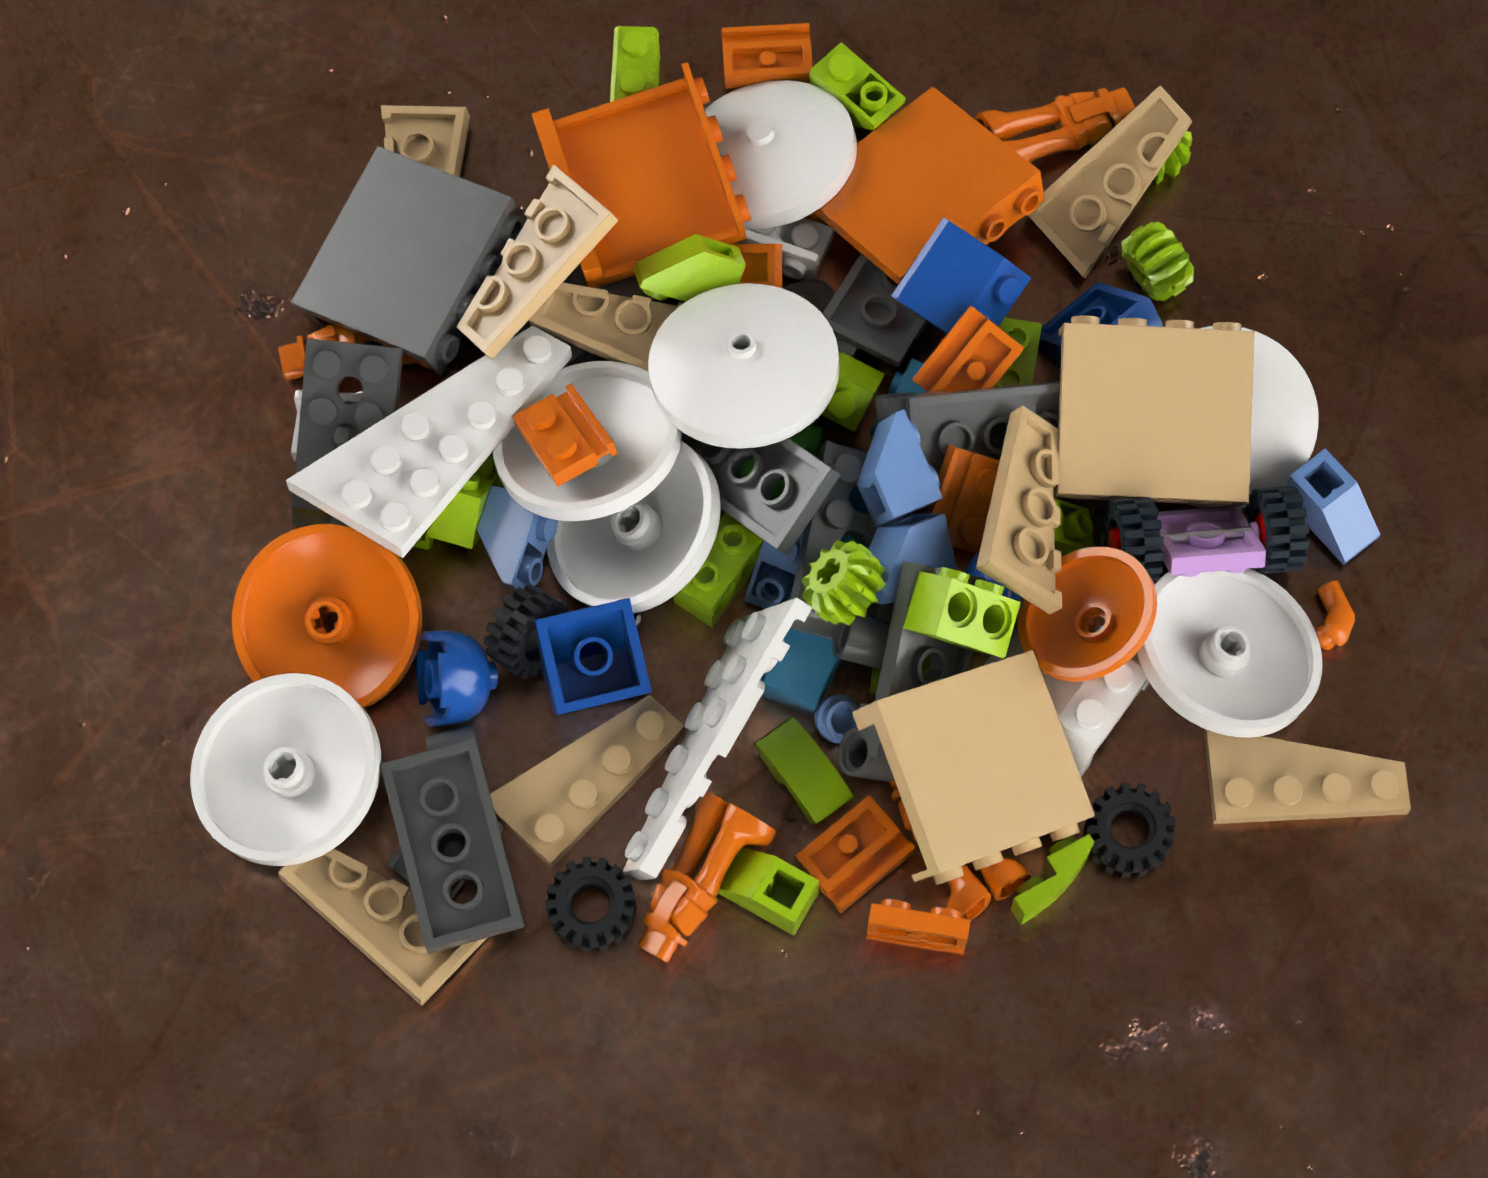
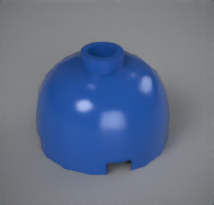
M451 630L424 632L420 640H426L428 643L426 650L417 651L416 685L419 705H425L429 701L432 716H423L425 723L430 727H444L464 723L480 714L488 701L490 690L496 689L498 682L496 664L494 661H488L484 648L469 635Z

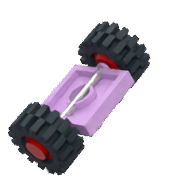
M1293 486L1253 489L1252 494H1249V504H1246L1248 519L1245 518L1238 506L1158 512L1157 507H1154V500L1150 499V497L1110 500L1109 505L1105 509L1107 514L1104 516L1106 530H1103L1107 545L1105 547L1122 550L1136 558L1150 574L1153 582L1156 583L1160 579L1159 574H1162L1163 569L1160 561L1164 562L1171 575L1194 577L1202 572L1215 571L1241 573L1252 568L1257 569V572L1260 574L1299 571L1303 569V562L1307 560L1305 549H1309V541L1306 539V533H1309V525H1305L1307 512L1306 508H1302L1304 500L1302 495H1298L1299 490Z

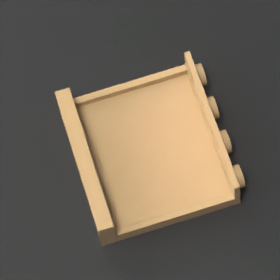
M1095 316L1071 317V323H1064L1059 329V337H1062L1058 421L1060 484L1053 487L1054 498L1118 500L1150 497L1156 503L1242 506L1249 502L1255 331H1241V324L1234 322L1213 323V329H1195L1194 322L1188 320L1166 321L1165 327L1147 326V320L1142 318L1118 319V325L1100 324V318Z
M1033 650L874 701L852 712L858 731L872 726L876 728L925 861L927 870L912 875L914 882L933 876L936 885L964 875L961 865L973 862L975 870H979L1004 861L1001 854L1002 850L1011 847L1014 856L1042 846L1040 836L1049 833L1052 842L1080 832L1077 825L1078 822L1095 816Z

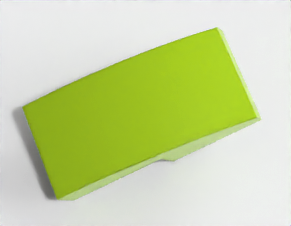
M790 717L753 743V746L777 783L785 784L810 824L819 823L855 797L824 752L794 717Z
M1090 834L1077 841L1071 835L1055 843L1048 849L1050 855L1046 858L1043 866V871L1048 879L1044 881L1042 876L1039 875L1026 881L1016 889L1018 896L1014 897L1011 911L1020 926L1050 906L1074 881L1093 847L1094 840Z

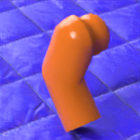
M1335 580L1317 589V593L1328 613L1325 618V624L1315 628L1320 647L1324 650H1330L1335 645L1342 646L1345 644L1355 622L1354 611L1338 580Z

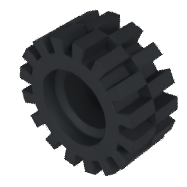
M530 584L525 585L524 590L520 587L513 590L514 598L507 595L502 600L504 607L502 610L498 608L494 610L492 615L496 617L494 623L488 622L486 631L491 634L484 637V645L488 647L485 649V652L491 657L490 659L523 679H526L527 676L530 678L536 677L538 670L542 672L534 620L567 613L570 609L565 603L539 587H534Z
M1129 782L1121 783L1119 789L1116 790L1113 786L1106 789L1102 797L1098 796L1093 802L1092 808L1095 816L1086 819L1083 836L1090 834L1094 840L1091 849L1094 853L1092 860L1097 865L1101 862L1107 866L1105 871L1112 875L1114 870L1120 871L1121 877L1130 878L1132 873H1137L1138 877L1146 875L1151 868L1154 871L1161 864L1162 860L1166 858L1174 842L1176 833H1173L1176 821L1175 817H1170L1169 814L1172 808L1168 801L1164 804L1159 801L1161 794L1156 790L1152 794L1145 792L1146 785L1138 783L1135 789L1130 788ZM1130 813L1143 819L1148 828L1147 840L1137 847H1125L1119 844L1111 833V822L1117 816Z
M582 857L583 863L575 865L573 860L566 864L567 869L563 873L558 870L553 876L555 881L553 885H548L546 891L548 899L545 900L546 910L555 934L560 940L563 938L567 946L573 949L576 946L582 947L583 952L592 953V948L599 947L601 952L608 950V944L612 942L616 945L623 940L622 935L625 931L630 932L633 926L632 919L636 916V900L632 884L628 876L625 877L620 867L616 864L613 867L610 866L608 860L599 858L598 862H592L591 857ZM585 888H599L610 898L609 911L599 921H582L572 911L574 897Z

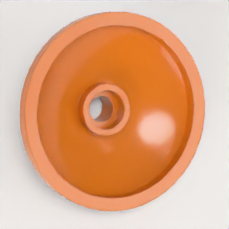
M1088 547L1061 557L1062 570L1055 573V589L1062 592V609L1048 614L1023 598V605L1020 607L1018 614V638L1023 651L1033 650L1040 670L1050 677L1063 681L1078 682L1092 680L1120 668L1138 652L1147 640L1157 613V593L1150 574L1136 558L1115 548ZM1103 625L1100 630L1096 631L1099 626Z

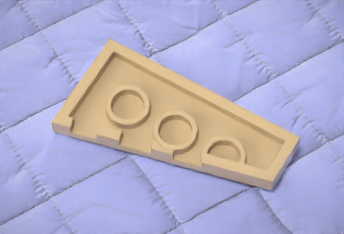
M1161 85L1045 190V200L1039 204L1033 213L1028 215L1085 279L1193 122Z
M381 105L382 120L385 123L386 138H384L385 149L460 177L470 122V114L466 107Z
M555 165L552 166L546 176L549 184L539 200L533 198L524 215L528 219L515 240L509 238L500 254L503 256V259L494 276H486L457 325V328L492 360L618 222V219L608 209Z
M562 282L529 319V324L553 337L606 360L634 365L649 372V354L656 333L670 314L683 303H679L678 306L654 302L649 297L633 295L632 298L609 294L608 290Z
M1021 406L1010 412L976 569L1038 608L1051 614L1062 609V592L1055 589V573L1062 570L1061 551L1055 550L1054 529L1061 525L1060 508L1056 506L1053 495V487L1060 484L1058 428L1026 407Z
M648 695L492 792L490 796L496 818L546 864L553 868L685 732V726L651 695Z
M1207 729L1203 731L1213 824L1408 814L1411 810L1405 762L1265 736L1250 738L1233 737L1218 734Z
M332 849L324 855L307 862L284 866L278 872L280 879L421 1006L487 939L484 938L428 954L413 895L409 891V887L392 878L388 880L369 870L367 865L336 849Z

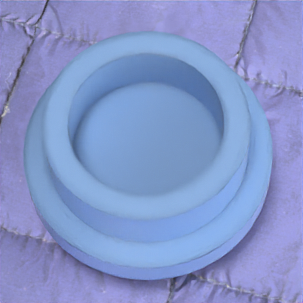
M831 695L825 698L818 705L814 717L815 727L819 735L829 742L840 743L845 733L857 726L852 714L853 711L859 709L856 702L844 695Z

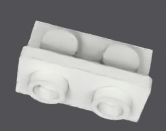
M802 218L778 227L745 229L747 239L734 244H782V274L792 279L805 278L815 282L834 237V230L830 226Z

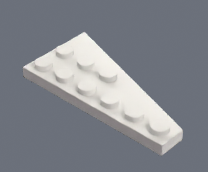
M532 325L513 337L493 360L487 355L481 357L288 478L286 482L289 491L403 558L514 427L515 423L512 416L531 406L572 358L571 346Z
M794 598L741 617L740 619L737 618L732 622L724 637V643L727 645L721 660H717L711 666L705 677L704 685L708 687L701 703L698 702L693 706L686 718L685 728L688 729L682 744L677 745L672 750L666 761L665 770L668 771L667 777L662 787L657 788L652 793L646 804L645 813L648 814V818L642 831L636 832L627 845L625 857L628 858V861L623 869V873L638 881L654 879L658 876L686 827L687 818L682 813L686 807H691L699 796L703 798L712 782L707 778V770L718 754L725 758L764 692L765 683L760 680L763 673H768L777 661L781 662L790 647V645L784 642L785 635L795 620L799 619L802 622L806 620L813 608L812 606L798 598Z

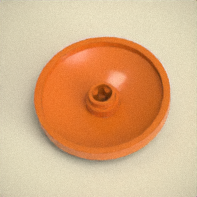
M315 524L300 527L279 536L265 546L246 568L237 587L232 608V633L235 648L242 666L253 682L286 673L310 674L338 685L349 693L363 708L381 700L403 679L416 656L423 624L418 588L403 560L397 554L355 529L336 524ZM332 613H337L338 621L334 623L335 629H332L329 625V617Z

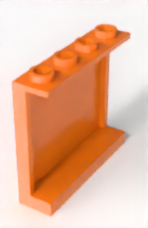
M688 62L681 64L684 74L682 79L554 121L549 108L531 113L549 170H551L553 165L558 167L618 219V222L580 262L588 287L600 288L635 276L634 267L637 261L694 234L727 244H734L747 239L743 222L751 220L743 193L734 196L730 183L737 181L731 158L729 154L720 156L716 143L723 142V137L715 115L706 116L703 105L710 103L702 76L693 79Z
M931 87L857 143L856 161L845 185L828 203L804 218L818 223L824 221L899 285L943 217L987 245L999 239L1005 230L1022 217L1033 213L1045 198L1041 173L1038 168L935 87Z

